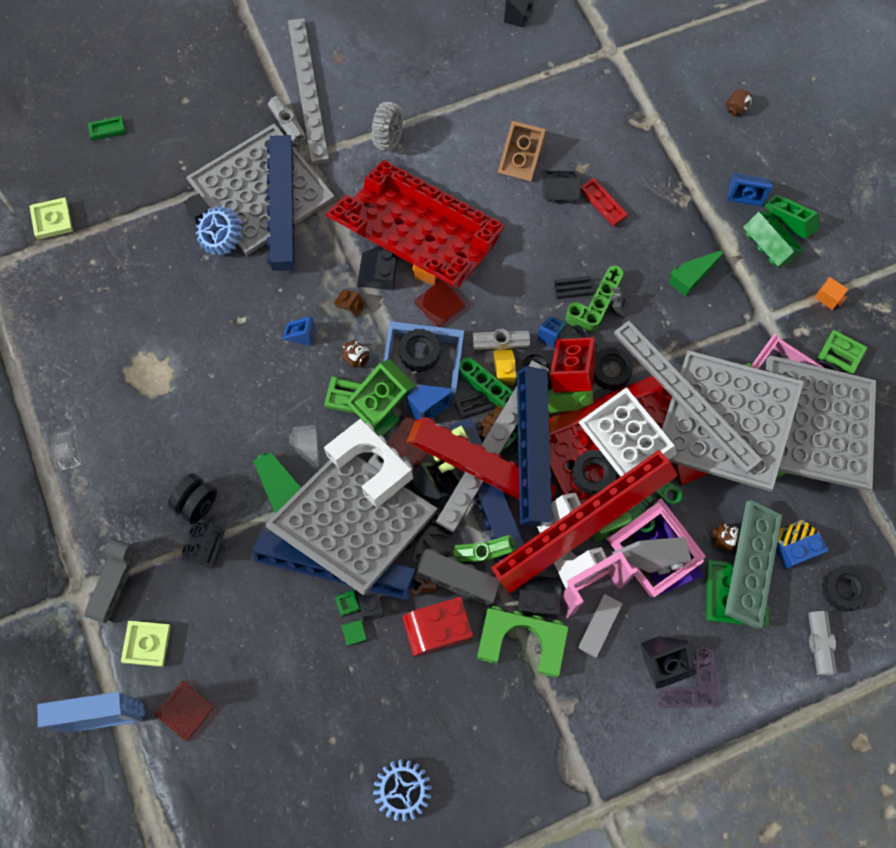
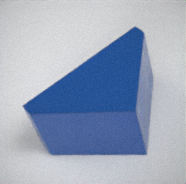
M309 316L288 322L283 340L311 346L315 333L313 318Z
M549 316L540 326L537 340L554 348L566 323Z

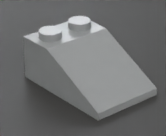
M685 537L638 541L613 552L615 554L621 551L629 564L648 573L658 572V575L668 574L670 569L684 568L685 563L692 561Z

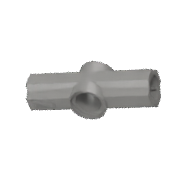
M275 96L271 98L268 102V107L279 122L280 128L286 135H291L293 144L299 145L303 143L306 135L295 120L293 112L288 109L281 97Z
M498 329L495 332L473 333V350H506L511 348H529L530 346L529 331ZM502 338L505 342H499L497 339Z
M828 612L808 613L811 629L809 646L815 656L817 675L837 674L834 657L836 640L834 635L831 634Z

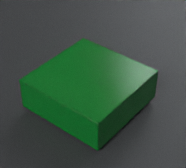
M354 590L335 597L341 617L361 610Z
M361 620L342 625L347 646L367 641Z

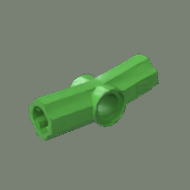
M507 535L484 543L455 545L453 552L454 558L458 559L459 563L492 561L494 558L513 553L516 546L511 535ZM486 547L487 554L483 556L482 551Z

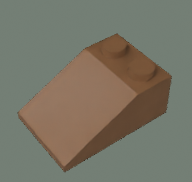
M512 121L498 173L532 182L546 140V129Z

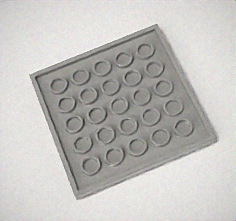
M275 124L186 177L197 194L200 193L209 208L213 209L214 206H224L238 214V219L242 221L240 226L244 229L240 231L243 235L238 239L240 243L236 244L246 256L265 245L267 237H270V232L267 231V221H270V216L267 215V205H270V200L267 199V189H270V185L267 184V174H270V169H267V158H270V154H267V143H270V136L284 135ZM293 147L295 226L334 201L335 196Z
M687 350L680 374L760 456L762 462L745 474L673 397L662 427V431L674 444L677 452L669 461L772 492L804 381Z
M771 355L767 357V372L804 381L778 471L862 490H871L873 487L876 380Z
M355 456L340 469L329 460L266 523V528L365 595L436 514L437 508L404 486L376 508L364 495L362 486L379 473V470L358 456Z

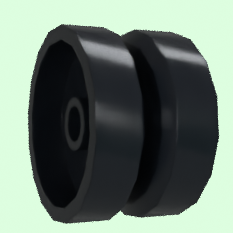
M191 473L183 478L175 487L168 499L167 508L176 515L181 514L184 521L194 525L211 509L217 498V488L209 483L204 484L201 477Z

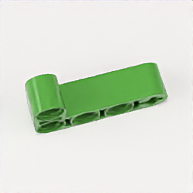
M611 266L608 268L589 307L576 302L568 306L565 317L567 323L572 326L578 325L588 333H593L598 329L611 303L610 296L614 295L612 288L619 287L623 276V271L620 267ZM575 312L578 316H574L571 313ZM588 320H593L595 323H590Z

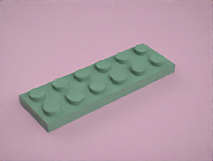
M750 500L746 501L725 615L758 629L763 627L782 515Z

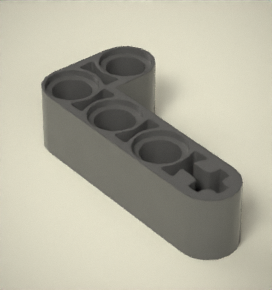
M113 538L108 541L105 547L104 554L108 557V560L85 610L86 618L104 624L108 622L137 557V549L133 545Z

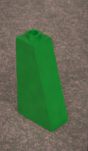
M263 453L257 456V459L253 460L276 514L301 487L272 453Z

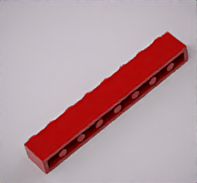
M424 417L415 420L407 443L520 500L519 465L517 463L505 461L497 453H489L485 450L484 446L472 444L467 437L457 436L452 433L451 429L435 425V421L430 418ZM551 485L552 498L556 487Z

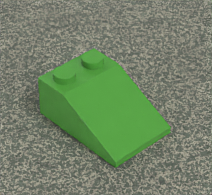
M388 359L378 364L346 403L365 423L368 422L374 429L408 396V393L416 385L391 359Z

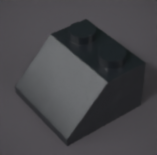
M506 0L504 23L523 27L524 22L529 19V8H533L534 0Z
M542 170L544 199H547L548 202H557V200L575 202V200H580L581 177L578 171Z
M381 246L363 252L357 287L394 290L398 256Z
M534 576L521 585L518 592L517 612L524 613L527 616L557 619L560 612L561 599L560 578Z

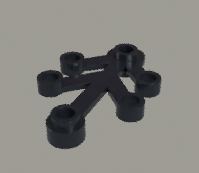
M429 520L431 524H437V520ZM424 526L416 535L415 554L413 555L414 563L418 564L415 557L423 552V540L432 549L439 551L440 555L454 557L452 550H444L431 536L443 535L445 538H450L453 532L445 534L444 530L447 529L445 527ZM411 542L409 543V546L406 547L403 551H407L411 548Z

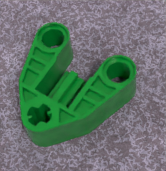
M669 482L652 493L658 500L662 498L666 505L676 504L682 498L681 490ZM668 491L673 493L672 501L667 498ZM651 495L627 511L632 515L631 521L646 511L645 507L654 499ZM654 519L647 523L645 529L640 528L636 532L644 533L651 531L654 528Z

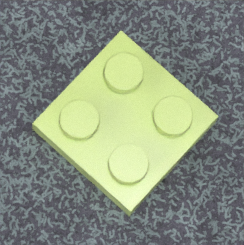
M66 198L29 205L34 235L37 240L73 232Z
M128 621L121 663L164 667L171 625Z

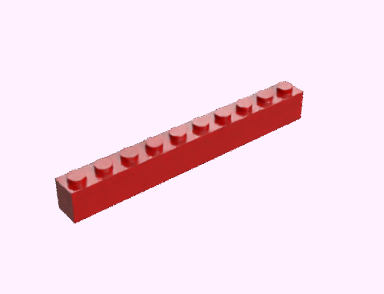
M660 450L656 451L491 567L498 580L509 593L513 592L678 475L672 464Z

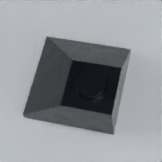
M442 460L420 464L412 471L413 479L410 481L416 493L435 499L450 497L459 482L452 470H447L443 473L440 471L438 466L445 463Z
M658 636L641 643L643 658L656 689L694 675L688 641Z

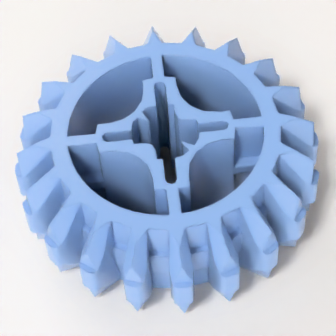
M214 206L213 209L208 208V213H203V218H199L200 225H196L199 231L195 233L199 236L197 241L200 243V246L206 252L213 255H225V253H231V249H236L235 244L240 243L238 239L243 236L240 231L244 229L240 226L242 221L238 219V214L224 206Z
M399 760V767L397 768L394 762H391L392 770L389 771L385 766L383 770L387 774L385 776L380 773L377 775L383 780L381 783H374L375 786L380 787V790L373 792L374 795H381V798L376 799L375 802L378 804L383 801L384 805L380 807V811H384L387 807L389 811L386 816L390 817L392 812H394V820L396 821L399 818V814H402L403 821H406L407 813H410V817L414 819V810L421 814L422 810L419 806L421 804L424 807L428 806L423 799L424 797L427 799L431 798V795L425 794V790H431L432 787L429 785L425 786L424 783L428 782L430 778L422 779L421 776L425 773V770L423 769L418 773L416 770L419 765L415 764L412 769L410 768L411 761L409 760L406 767H403L402 760ZM399 772H409L418 780L405 783ZM393 775L396 787L391 792L385 794V785ZM398 779L404 787L413 785V787L409 788V792H407V802L402 794L392 796L399 789ZM421 786L420 797L416 804L412 806L409 794L413 789ZM399 797L403 800L406 809L394 808L389 804L388 800Z

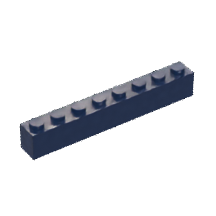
M291 135L270 136V143H267V154H270V158H267V169H270V174H267V184L270 185V189H267V199L270 200V205H267V215L270 216V221H267V231L270 232V237H267V247L270 248V253H267V263L271 264L272 271L295 270L293 142Z
M526 366L517 372L520 524L542 527L552 523L553 516L550 483L551 454L549 451L547 370Z
M472 417L450 425L451 430L462 426L472 444L482 445ZM483 482L476 494L478 500L476 506L479 513L483 512L485 517L483 520L484 526L492 534L490 540L511 535L515 542L516 551L524 545V542L504 494L496 487ZM508 555L498 557L499 562L506 558Z
M262 531L252 550L255 562L348 585L275 533ZM392 563L369 591L408 600L415 583V569L406 565L401 566Z

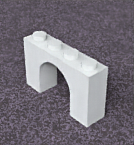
M359 419L327 444L324 449L327 457L339 469L356 455L364 452H372L383 458L384 464L382 469L362 486L366 498L378 508L413 479V468L406 460L403 462L399 458L400 455L394 448L390 449L387 446L386 440L381 435L377 436L374 433L373 427L368 422L365 424Z
M576 493L562 495L551 503L552 523L542 527L537 526L540 533L581 505ZM602 547L588 550L579 557L570 551L555 561L554 564L565 588H567V580L607 557ZM594 574V575H592L591 577L585 579L584 581H582V582L576 584L575 586H578V585L584 583L585 581H587L588 579L592 578V577L595 576L596 574Z

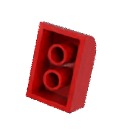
M594 337L557 339L550 371L553 392L592 391L596 365Z
M461 597L414 610L402 617L413 657L470 641L473 638Z

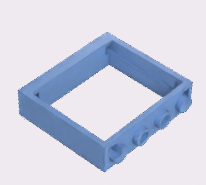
M390 321L384 361L392 358L395 336L403 337L408 331L416 328L431 331L437 336L439 342L457 344L451 388H449L452 391V399L455 400L464 330Z
M121 692L37 704L38 727L62 733L143 722L142 716H145L142 700Z

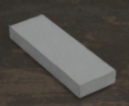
M604 594L577 649L597 658L623 603Z

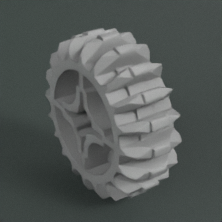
M383 102L377 107L374 119L372 120V141L376 148L392 151L399 144V139H401V133L403 132V112L399 104Z

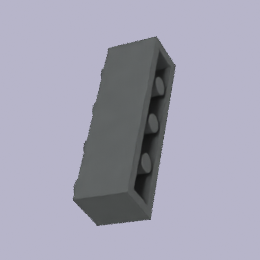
M426 549L421 553L415 570L416 577L486 606L494 602L500 583L494 574L478 571L475 566L470 564H461L454 557H444L440 555L439 551L434 549Z

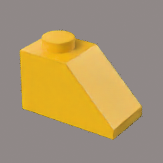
M495 350V378L505 386H515L516 366L513 351Z

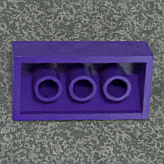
M667 505V506L669 507V509L672 511V513L674 514V512H673L671 506H670V505ZM661 513L653 518L655 524L651 531L633 533L636 542L679 538ZM689 551L690 557H691V560H692V559L694 558V556H693L692 553ZM700 567L694 568L662 591L660 595L677 590L703 578ZM670 569V573L658 575V572H653L651 575L657 585L676 570Z

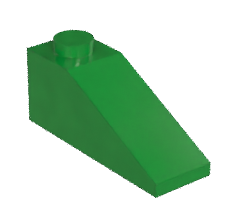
M778 194L764 203V206L777 219L798 236L807 239L819 230L818 212Z
M717 251L685 262L679 268L675 267L670 273L671 279L669 284L686 297L719 262L723 252Z

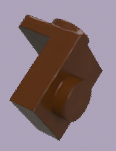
M345 289L341 291L334 301V305L337 308L350 311L356 318L359 317L367 305L359 293Z

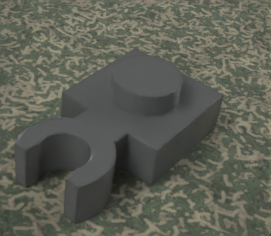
M613 287L614 295L610 296L612 309H614L617 316H624L628 302L627 297L620 287Z

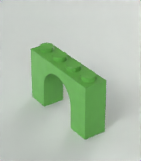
M493 606L492 609L488 608L477 660L497 664L503 637L513 629L524 628L533 632L541 645L537 674L554 678L559 676L568 626H564L563 622L556 620L546 622L544 618L539 616L525 617L524 613L512 611V614L507 613L500 607Z

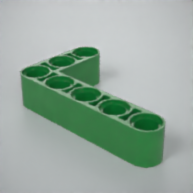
M464 358L461 360L459 365L460 378L478 393H482L483 397L490 402L492 401L496 406L504 408L513 391L473 359ZM464 367H469V368H471L472 370L469 371V372H467V371H464L463 368H464ZM482 378L486 380V382L479 383L477 380ZM498 390L501 394L494 395L492 391ZM518 432L511 434L500 455L505 454L518 440Z

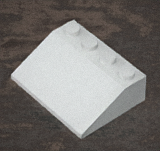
M627 388L579 421L581 427L620 477L658 450L668 460L677 454L674 444Z

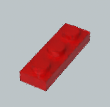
M594 177L581 186L580 192L612 227L627 218L628 214Z

